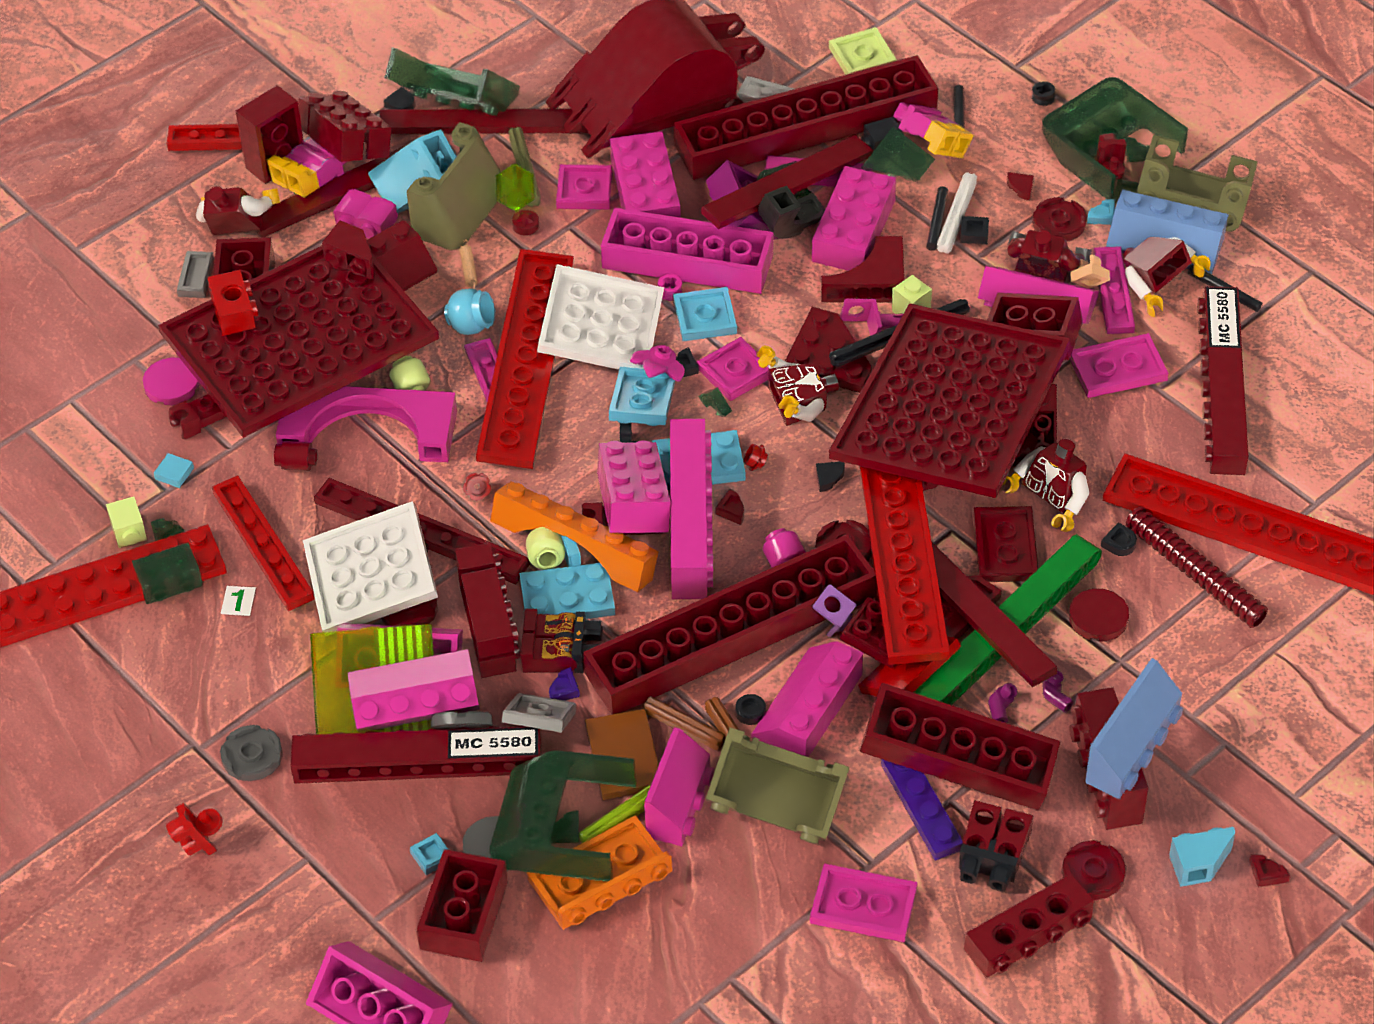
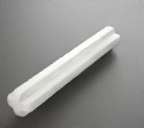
M967 172L962 177L937 243V250L939 252L948 254L952 250L962 223V216H965L977 184V176L975 174Z

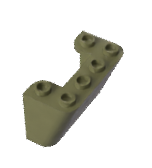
M1153 135L1137 193L1228 214L1226 232L1235 231L1239 228L1258 161L1232 155L1226 177L1221 178L1173 165L1179 141ZM1158 145L1168 146L1171 151L1170 155L1167 157L1158 156L1155 151ZM1244 165L1248 168L1249 174L1245 177H1238L1234 174V167Z

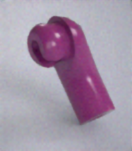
M1058 671L1056 675L1042 682L1043 696L1062 712L1067 713L1073 706L1074 701L1062 693L1061 682L1064 678L1063 674Z
M1005 683L989 697L988 705L992 719L1008 723L1006 708L1014 701V697L1018 694L1014 684Z

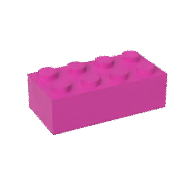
M655 132L610 138L611 164L621 208L681 218L680 202L663 133Z
M848 166L844 167L813 236L812 262L843 270H851L870 255L875 244V236L881 235L894 205L896 177Z
M641 440L636 443H622L619 441L599 443L597 474L609 532H669L671 501L656 442Z

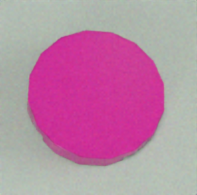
M174 357L161 359L150 365L142 379L145 394L155 403L157 401L164 402V405H176L185 400L187 401L192 398L197 386L199 387L200 384L180 358Z

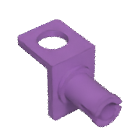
M828 585L813 604L814 610L834 624L826 634L828 637H831L835 632H843L853 618L851 617L853 615L851 612L856 607L854 602L832 585ZM827 597H835L839 600L840 610L838 612L832 613L825 608L824 601Z

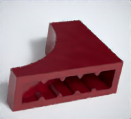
M875 236L874 247L870 255L861 264L843 273L821 276V303H844L845 299H876L877 303H892L893 288L905 280L903 236Z

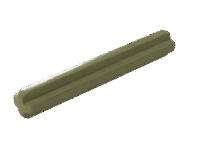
M520 127L510 128L508 131L526 203L530 207L538 206L541 203V197L523 130Z

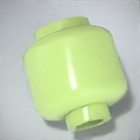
M404 356L393 363L389 377L395 389L425 391L429 387L431 380L420 359Z
M539 527L531 531L526 538V550L530 563L541 570L553 569L560 565L565 558L566 552L561 538L562 535L545 527Z

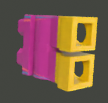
M905 103L899 104L894 114V117L901 121L899 129L912 135L921 136L929 141L928 150L933 154L963 158L974 134L949 118L940 116L942 112L936 108L907 105Z
M310 137L303 140L304 145H297L290 154L283 158L274 155L267 159L272 181L302 197L308 196L331 181L335 176L343 175L342 165L347 163L340 162Z

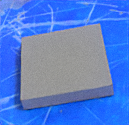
M518 693L503 711L502 722L562 733L576 713V704L574 702Z

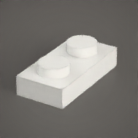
M746 76L737 94L743 102H750L793 90L794 88Z

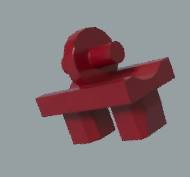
M1114 133L1099 136L1094 175L1096 182H1101L1107 178L1110 181L1122 179L1125 173L1126 142L1125 139L1117 140Z

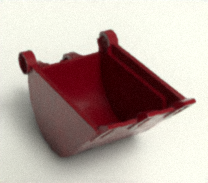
M648 0L635 6L623 16L591 53L587 51L559 82L545 103L551 110H555L565 102L569 105L573 113L563 127L569 134H572L584 125L591 137L581 151L589 159L601 149L610 147V138L655 133L673 127L674 122L742 104L743 101L737 94V71L758 61L763 56L765 47L755 36L734 38L741 34L744 27H746V23L736 13L698 17L684 0ZM738 22L733 29L728 30L732 24ZM756 45V48L752 52L747 53L751 47ZM734 100L730 106L725 107L728 102Z

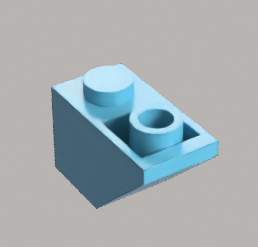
M1217 827L1206 832L1184 833L1172 838L1169 856L1180 887L1209 882L1213 879L1232 850L1236 832L1234 827Z

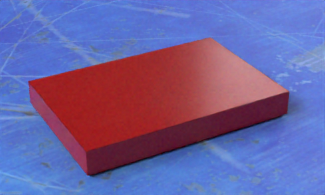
M947 636L951 657L960 649L961 645L957 638ZM948 659L895 664L893 668L881 663L858 686L862 694L877 696L881 683L914 692Z

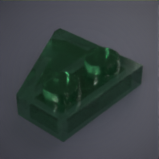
M892 127L861 168L865 171L874 170L883 172L888 176H901L906 180L918 182L935 159L895 127Z

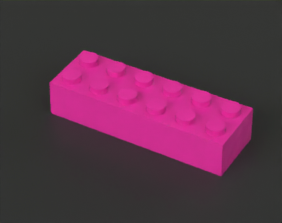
M615 207L601 243L602 269L659 278L665 274H674L679 276L684 282L721 288L728 287V289L762 294L773 258V232L730 225L718 229L711 222Z
M670 419L672 599H703L707 597V588H713L711 430H705V419Z

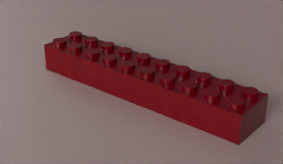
M916 55L674 122V145L692 179L695 180L712 175L727 160L741 167L766 160L767 156H780L864 132L865 124L894 117L900 103L937 109L939 88L919 56Z
M846 534L584 651L585 674L611 715L622 713L646 702L649 697H658L827 620L813 609V604L828 585H832L854 602L856 606L864 603L867 597L875 598L877 596L875 571L849 535ZM827 597L825 599L824 605L829 612L835 613L840 610V602L837 598Z

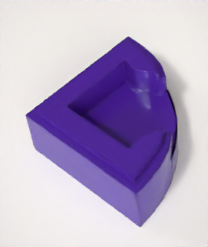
M571 667L561 671L549 688V698L565 701L580 697L579 688Z

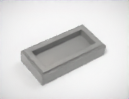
M186 252L177 287L178 297L205 298L208 287L207 277L211 275L215 259L213 252Z

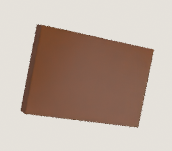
M645 709L585 719L586 732L602 800L634 795L650 786L659 763Z

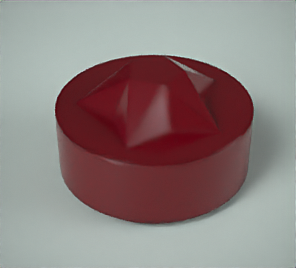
M532 210L516 212L512 217L513 230L519 235L534 234L539 229L537 213Z

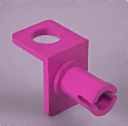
M845 299L840 314L842 321H867L870 336L881 332V330L898 325L903 316V313L881 314L878 311L876 299ZM854 306L864 308L858 314H850L848 312Z

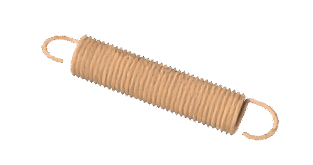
M461 245L459 250L466 286L469 288L474 287L475 289L478 281L472 249L469 245Z

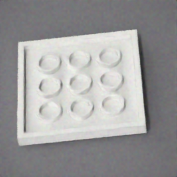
M557 264L537 352L614 369H620V367L644 369L643 365L631 363L630 359L634 352L650 350L653 347L664 287Z
M413 501L303 540L320 624L326 637L336 634L337 628L343 623L364 624L438 598L417 509Z

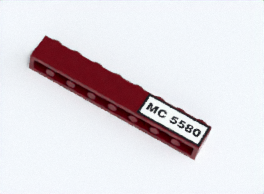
M1205 286L1203 298L1199 297L1197 303V313L1202 314V318H1199L1198 334L1203 335V338L1200 339L1199 354L1204 355V359H1201L1200 375L1206 378V380L1202 381L1201 396L1207 398V402H1203L1202 410L1203 419H1208V423L1204 424L1203 434L1204 440L1209 441V445L1205 446V462H1210V474L1245 475L1249 454L1238 287Z
M492 726L473 729L462 727L447 730H397L394 732L367 731L364 733L337 732L334 734L316 735L307 733L292 735L290 767L294 784L542 774L540 729L527 726Z

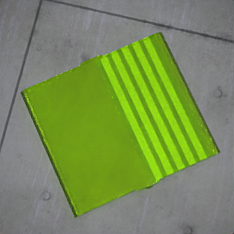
M432 625L386 628L369 626L359 630L310 634L316 734L358 733L351 702L348 672L434 656ZM432 719L373 731L394 732L397 730H428L432 729Z

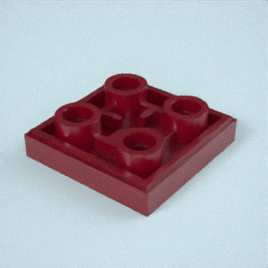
M867 597L841 633L839 640L893 668L894 665H888L879 602Z

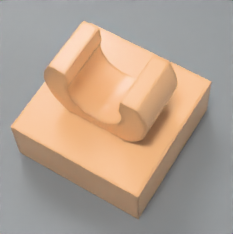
M1091 254L1090 264L1088 261L1080 259L1079 268L1071 271V282L1091 289L1110 281V271L1100 267V257Z

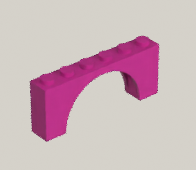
M345 386L279 419L275 434L278 444H282L283 441L312 443L325 427L341 418L364 413L381 414L402 422L413 432L418 441L420 461L448 463L457 416L455 392Z

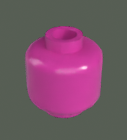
M785 528L777 529L767 535L765 538L766 542L763 545V553L771 568L806 553L798 535L791 530L787 531Z

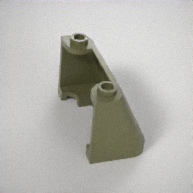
M461 122L452 132V142L459 147L460 153L439 180L432 177L418 178L407 189L411 227L420 235L423 241L449 250H458L461 245H466L467 241L464 240L469 241L506 190L505 178L480 134L474 127Z
M730 727L706 796V801L711 803L710 809L723 814H728L729 810L800 833L801 840L818 845L819 840L826 841L850 767L836 762L834 765L827 764L826 767L824 766V760L819 759L818 761L761 742L753 737L752 741H749L750 737L744 735V731Z

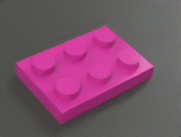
M1149 333L1073 349L1069 359L1087 398L1168 381L1169 373Z
M824 864L810 914V924L905 943L918 882Z

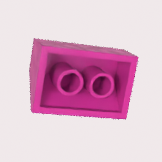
M675 727L644 802L646 830L653 839L683 846L686 835L691 836L696 820L694 814L696 810L701 811L705 799L703 791L705 785L710 786L714 768L710 767V754L681 729Z

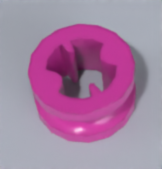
M665 274L659 278L658 286L664 287L663 300L674 301L673 294L683 292L682 280L679 276Z

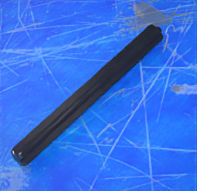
M959 299L937 308L938 310L965 315L970 311L966 299ZM897 325L831 352L829 358L832 366H842L885 348Z

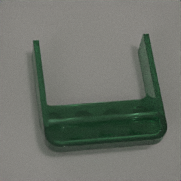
M393 47L384 77L411 90L414 97L427 99V96L430 95L436 97V102L450 105L451 101L459 102V107L468 110H474L475 106L483 108V113L498 116V112H504L518 97L520 85L488 69L483 68L482 75L438 66L426 63Z
M1116 77L1103 79L1046 115L1042 121V133L1060 164L1107 200L1113 199L1116 175L1094 159L1097 157L1100 135L1114 133L1117 140L1125 139L1139 129H1147L1157 136L1179 141L1177 151L1180 154H1183L1186 149L1188 128L1123 80Z
M553 750L517 765L510 774L489 848L490 858L506 861L507 870L600 881L612 880L613 872L610 853L554 847L550 844L567 780L636 787L634 759Z

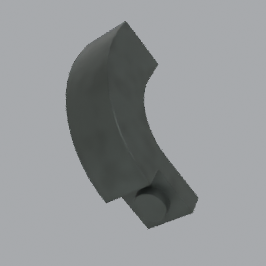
M786 185L766 193L759 205L758 212L776 238L787 239L800 235L804 228L820 222L825 208L814 193L797 200Z

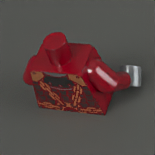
M1012 230L1007 244L1008 255L1012 258L1019 257L1014 271L1065 283L1069 271L1079 268L1080 259L1088 261L1090 264L1092 249L1076 247L1074 254L1069 249L1066 239L1051 235L1047 230H1028L1027 235Z

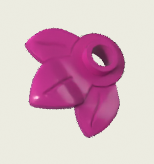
M666 345L654 346L650 350L636 351L630 359L631 363L643 365L648 378L666 373L673 380L680 382L684 376L685 369L683 365L676 360L675 352Z

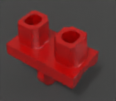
M185 803L177 806L176 810L179 816L165 824L171 839L175 843L180 841L183 850L188 856L201 849L209 856L215 853L217 848L208 839V836L220 830L223 823L221 814L213 808H208L196 816Z

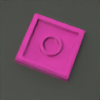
M559 164L556 209L610 210L612 165Z
M742 337L737 338L696 362L699 371L729 401L769 380V367L761 368L759 366L758 360L760 358L756 356L757 352Z

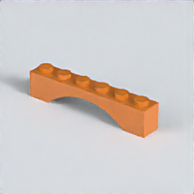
M510 481L495 492L490 522L513 533L545 527L555 533L566 536L589 551L606 569L613 581L636 592H639L653 581L659 551L649 547L646 543L636 541L623 533H610L609 527L598 523L596 519L581 515L568 506L560 505L545 495L537 494L525 488L520 483Z

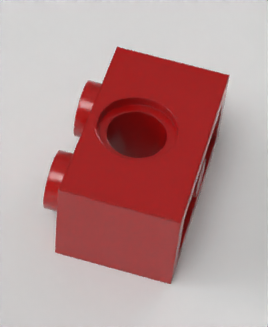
M236 270L207 277L210 296L222 336L256 328L254 317L259 316L255 299L249 300V297L252 296L249 280H243L241 271Z

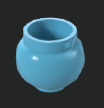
M472 288L461 289L450 297L448 304L445 306L444 315L446 322L459 334L473 335L481 332L485 327L489 329V326L493 325L495 307L492 297L487 291L481 292V290Z

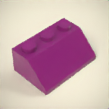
M727 160L706 180L710 191L709 196L714 201L761 178ZM758 211L729 224L730 226L771 232Z

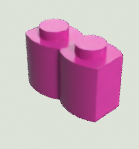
M354 189L347 192L333 211L336 224L341 220L364 230L366 238H371L393 226L398 219L396 205L393 202L381 197H371L365 192Z

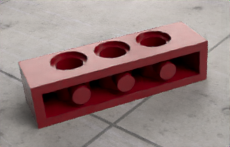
M1069 874L966 932L964 951L986 978L995 973L1001 974L1008 970L1012 963L1021 958L1027 959L1033 956L1040 947L1049 942L1051 944L1056 943L1068 931L1075 927L1078 929L1088 924L1092 918L1094 900L1076 878ZM1031 926L1035 927L1036 929H1028L1026 927ZM1001 941H1005V942H1008V943H1010V944H1002V943H1000V942H1001Z

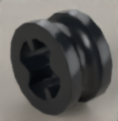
M1044 81L1036 83L1032 87L1033 102L1040 106L1053 104L1055 101V86Z

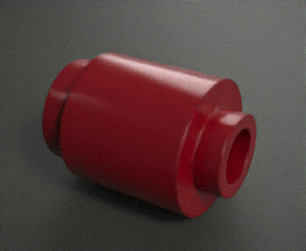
M283 441L282 444L276 443L274 449L275 466L281 467L282 470L310 471L312 466H316L317 449L313 448L311 442Z

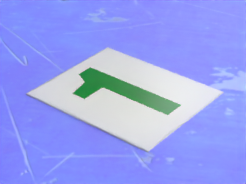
M227 586L221 614L250 616L256 587Z

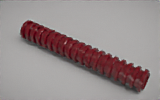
M1143 506L1137 507L1128 515L1126 519L1127 528L1132 529L1135 534H1139V537L1145 540L1148 545H1152L1154 550H1159L1161 556H1165L1166 560L1170 562L1172 561L1175 567H1179L1181 572H1185L1186 576L1192 578L1194 583H1199V586L1202 589H1206L1208 594H1213V598L1219 600L1221 605H1226V608L1229 611H1233L1236 617L1240 616V620L1247 622L1248 627L1254 628L1265 619L1268 612L1266 605H1261V602L1258 599H1254L1252 594H1247L1245 588H1240V584L1234 582L1231 577H1227L1226 573L1220 571L1219 567L1213 566L1210 560L1206 561L1204 555H1200L1198 550L1193 549L1190 544H1186V541L1180 538L1177 533H1173L1172 529L1166 528V525L1160 522L1157 517H1153L1151 512H1146V508Z

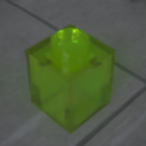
M515 163L497 174V202L517 212L534 201V174Z

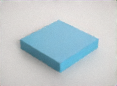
M728 287L673 294L682 341L737 334V324Z

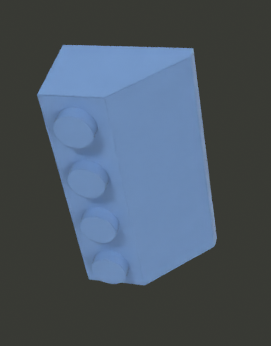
M1122 190L1115 207L1106 247L1121 246L1122 253L1124 254L1127 248H1136L1149 237H1177L1196 252L1195 255L1197 257L1204 255L1210 259V270L1207 271L1205 269V271L1212 274L1225 238L1228 214Z
M1150 659L1090 746L1085 782L1117 799L1121 798L1126 789L1132 790L1138 779V771L1141 767L1146 768L1149 765L1154 754L1153 749L1156 745L1161 746L1168 735V727L1171 723L1176 724L1183 712V707L1180 706L1182 692L1157 660Z

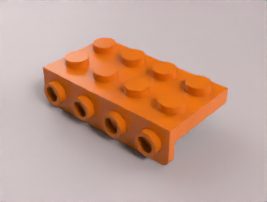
M635 815L527 872V880L562 930L571 925L575 926L582 923L588 916L599 910L604 911L610 908L614 902L625 896H632L638 893L642 887L653 881L664 879L672 872V857L668 851L663 852Z

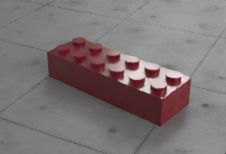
M881 683L859 752L1038 811L1049 789L1061 741L889 684Z

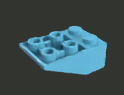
M440 129L415 139L369 171L368 175L380 197L393 202L396 205L397 213L409 209L407 189L411 184L421 177H432L439 180L457 156Z

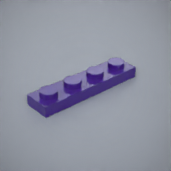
M881 759L883 770L934 860L936 861L960 852L963 841L925 774Z

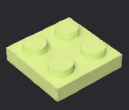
M876 27L829 40V49L845 75L897 61Z

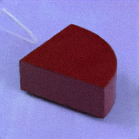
M1008 172V187L1016 192L1019 198L1030 201L1034 175Z
M729 488L716 506L715 514L741 525L744 520V505L738 493Z
M1250 855L1249 862L1258 887L1289 883V872L1282 864L1279 865L1267 859L1265 855Z

